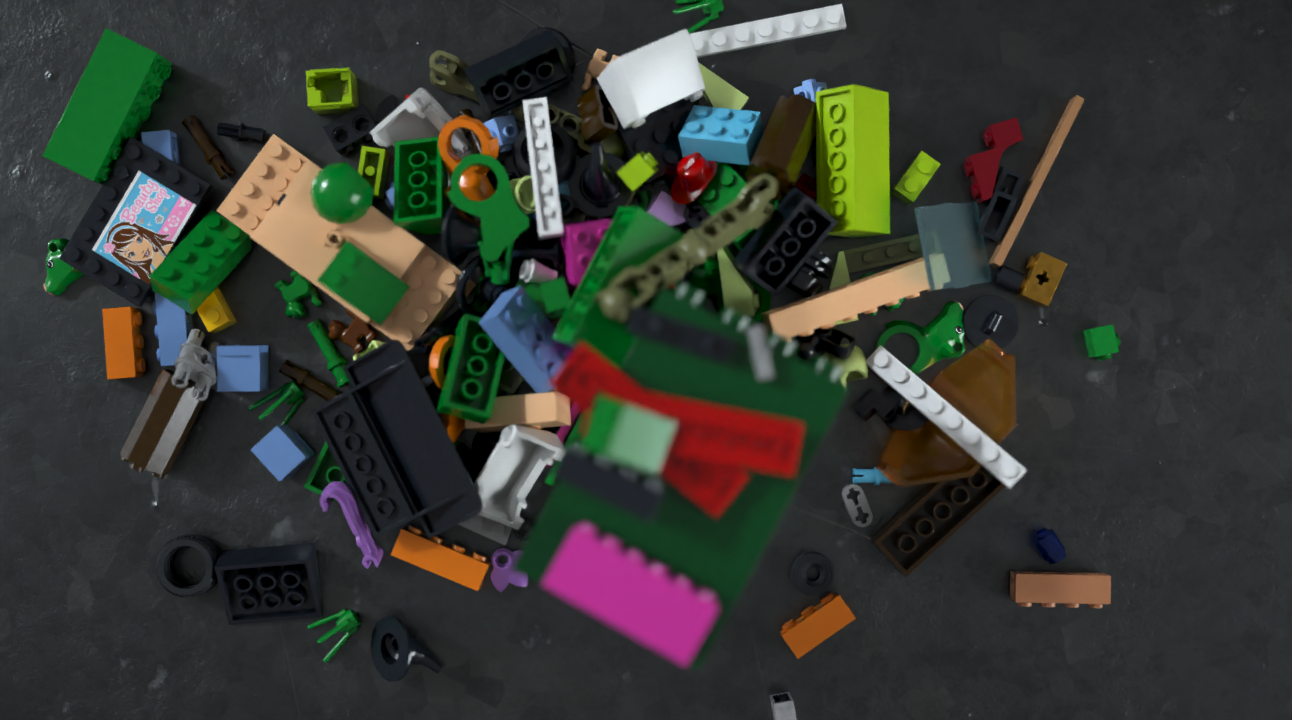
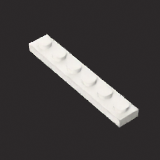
M547 98L523 100L539 238L564 236Z

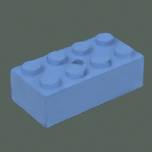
M522 286L503 292L480 320L479 324L536 393L554 390L549 385V382L574 351L552 339L556 331L555 327Z

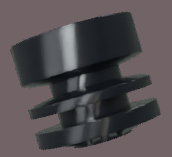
M815 249L785 286L805 297L821 293L824 286L816 279L817 276L828 279L830 274L823 268L832 271L836 264L826 257L823 252Z

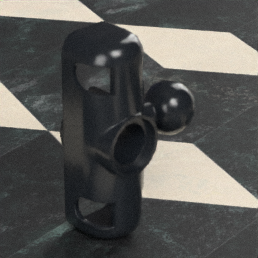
M819 327L813 330V334L805 337H800V335L794 336L803 341L797 348V354L802 360H805V358L810 359V357L813 358L815 352H827L840 359H847L852 354L855 345V338L834 327L828 329H821ZM843 338L848 339L850 342L847 347L840 346Z

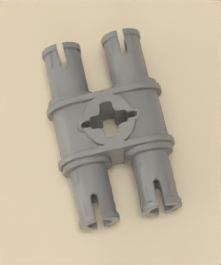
M192 329L189 332L187 341L180 347V355L175 360L176 371L171 382L175 385L177 379H179L176 387L183 388L187 385L188 379H192L196 382L192 396L195 398L197 392H199L196 400L202 401L207 399L210 387L217 380V346L220 343H210L207 351L200 347L205 336L204 333L201 332L198 337L200 330Z

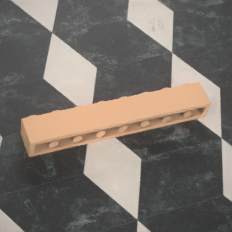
M929 254L761 313L767 334L772 331L792 341L791 337L811 335L814 333L813 330L819 327L821 329L831 328L835 326L836 321L843 320V322L856 319V314L876 312L878 306L885 304L887 307L898 304V299L920 296V291L927 289L929 292L940 289V284L948 282L941 254Z

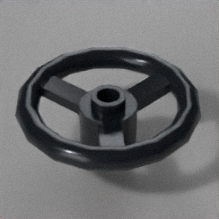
M503 252L501 253V255H500V257L498 258V260H503V261H504V253H503ZM481 254L475 256L464 266L458 277L455 291L458 307L464 314L483 318L487 312H478V310L488 300L494 304L503 292L515 288L520 278V273H512L513 283L494 284L491 282V276H485V266ZM479 266L483 277L479 285L480 294L468 304L465 296L466 283L471 273Z

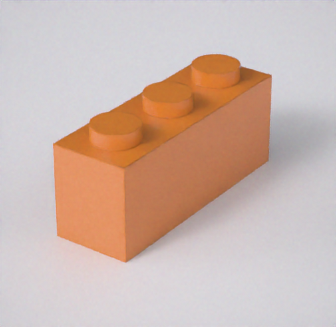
M120 307L102 309L107 379L117 380L144 377L143 372L146 370V363L144 358H142L144 339L140 335L142 314L139 312V308Z
M837 592L826 594L820 599L821 603L819 605L806 608L801 612L802 616L796 621L791 619L782 626L783 630L780 631V634L797 659L856 619Z

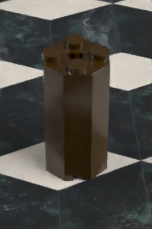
M794 94L791 98L785 99L786 96H780L744 174L747 178L746 184L762 174L775 178L778 186L776 195L772 198L774 200H780L782 196H787L793 188L816 134V104L799 94ZM762 185L759 187V191L762 192L770 186Z
M162 369L120 452V458L130 463L129 467L139 472H143L144 469L151 471L150 474L161 479L164 478L165 474L169 473L205 400H196L199 392H197L195 398L192 396L196 383L190 380V378L187 385L183 388L176 387L179 379L173 385L171 379L175 371L170 369Z

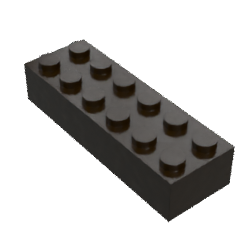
M965 452L870 540L903 576L907 577L1006 486Z

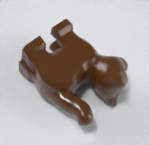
M345 307L346 314L352 317L354 321L346 328L345 324L341 321L332 319L328 336L332 340H342L354 350L355 354H358L366 348L361 342L362 338L366 337V341L369 343L375 340L379 333L369 323H366Z

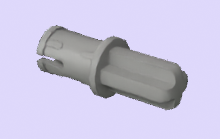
M762 326L751 327L748 329L753 353L750 356L754 358L757 378L760 380L774 377L769 356L771 350H768L764 329Z

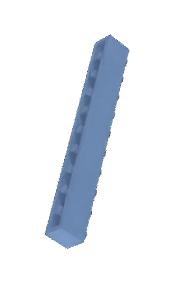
M170 130L141 132L142 139H140V142L179 165L176 133ZM155 292L153 312L157 316L155 336L159 339L157 359L161 366H175V360L180 355V347L187 341L189 332L193 329L192 314Z

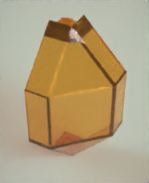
M990 338L941 371L929 385L930 388L998 446L1016 426L1015 356L1006 354ZM929 420L925 425L915 430L900 431L894 429L876 469L898 487H906L971 477L981 464Z

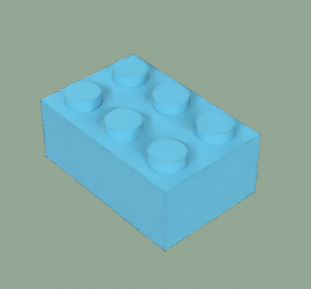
M694 105L678 136L683 158L694 152H699L708 161L749 165L764 132L761 112Z

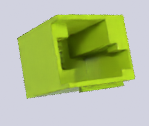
M349 68L306 71L308 107L316 114L348 113L359 107L357 77Z

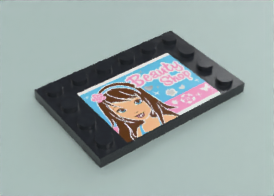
M130 137L108 174L107 180L102 184L59 259L137 307H142L152 290L149 275L179 245L213 185L137 139Z

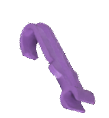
M339 481L328 484L320 497L323 512L329 509L332 503L331 497L335 498L340 503L349 526L356 537L357 546L361 548L364 554L363 566L368 569L373 561L375 566L378 567L384 551L380 546L375 545L370 528L365 523L364 516L349 486Z

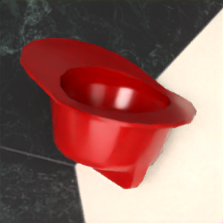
M694 152L681 159L677 167L678 176L671 186L672 199L682 205L695 201L715 176L717 171L716 162L706 160L699 152Z

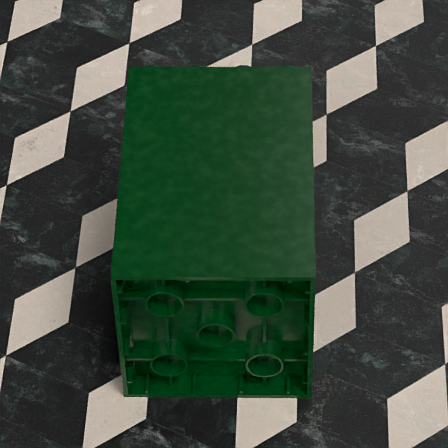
M678 282L673 293L662 288L651 312L736 339L728 364L726 365L637 335L618 371L644 392L804 423L794 477L738 466L749 477L716 518L661 473L655 474L607 457L613 460L612 466L622 469L623 466H626L638 472L637 478L646 481L647 477L662 484L661 489L665 491V495L651 524L559 480L512 569L542 585L576 523L582 524L584 521L598 528L596 533L603 537H606L607 534L621 541L620 546L628 551L630 548L638 550L645 555V561L651 564L657 561L668 568V574L674 577L680 574L691 581L693 588L700 590L703 587L715 595L714 597L719 609L688 663L700 670L850 388L838 382L844 372L842 368L819 356L815 358L810 357V359L805 358L804 361L793 358L792 356L798 345L772 331L769 334L766 333L765 338L768 350H771L769 356L774 377L758 380L754 358L750 356L753 353L749 335L746 333L752 321L728 307H724L717 316L701 309L700 307L706 296ZM589 450L587 453L596 458L599 453Z

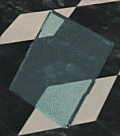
M977 201L956 204L944 203L936 206L914 208L930 291L953 287L954 289H961L969 285L992 281L983 235L976 233L980 223Z

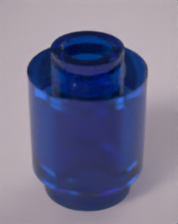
M1043 528L1034 534L1033 543L1045 561L1055 564L1066 557L1065 547L1053 529Z

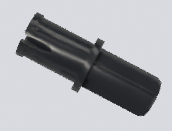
M218 123L217 126L218 135L238 138L239 142L245 140L263 144L265 141L266 132L263 128L245 126L244 123H241L240 126Z

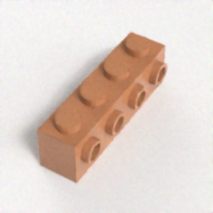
M1010 571V600L1017 602V606L1031 607L1032 603H1041L1043 607H1055V603H1064L1065 607L1078 608L1079 604H1088L1090 608H1103V604H1111V575L1088 572Z

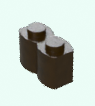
M595 85L578 99L577 105L578 112L582 118L581 129L585 139L600 143L617 130L618 120L600 85Z

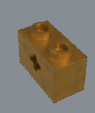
M1043 252L1037 253L1035 256L1032 255L1026 265V268L1029 270L1018 289L1017 297L1042 308L1048 307L1067 263ZM1037 275H1041L1040 279L1043 280V283L1038 284L1039 279L1036 278Z

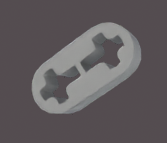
M856 484L846 485L842 490V499L851 521L858 527L868 526L872 522L873 515L862 488ZM851 488L859 492L856 495L857 504H854L853 499L847 498ZM857 507H860L863 513H867V516L864 517V522L855 518L858 516Z

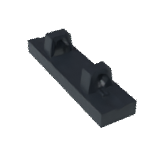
M636 306L633 308L626 332L726 365L736 340Z

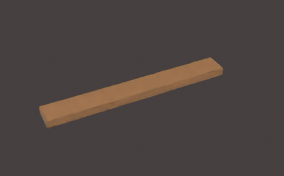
M1076 95L1069 101L988 265L994 268L1003 265L1084 102V98Z

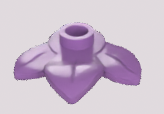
M499 548L492 554L491 563L494 568L491 573V581L499 592L504 591L509 582L516 586H527L528 577L512 569L521 550L512 552L507 548ZM501 555L506 556L507 563H501L499 557Z

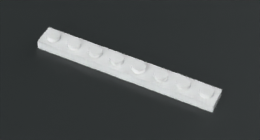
M838 4L691 33L690 36L697 58L841 30L847 26L843 6Z
M880 345L866 360L867 366L1008 489H1011L1026 473V469L884 347Z

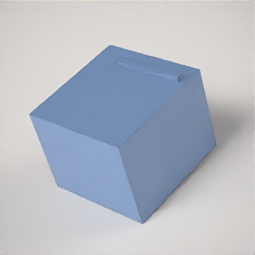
M269 345L217 346V391H264L269 389Z
M277 425L251 449L279 482L291 479L316 456L315 452L289 425Z

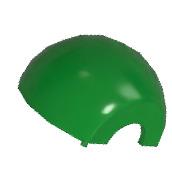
M345 162L329 164L318 172L312 181L310 195L313 207L322 218L331 223L346 224L355 222L366 214L372 205L374 190L353 167Z

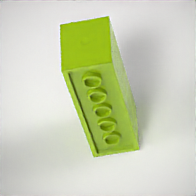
M854 84L816 92L817 205L838 221L828 235L855 238L890 234L889 92Z

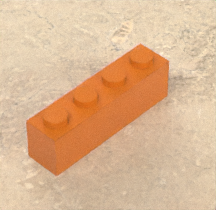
M412 525L401 529L391 552L392 556L478 591L481 588L491 562L487 561L485 555L474 552L473 555L465 552V547L453 543L452 546L443 543L444 539L437 535L429 538L427 535L422 534V529Z

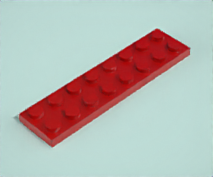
M581 342L549 382V385L584 413L591 381L643 391L583 342ZM665 452L658 470L659 473L716 518L749 477L747 473L736 465L671 452Z
M591 381L581 435H584L599 394L675 422L676 425L666 452L794 477L804 423Z

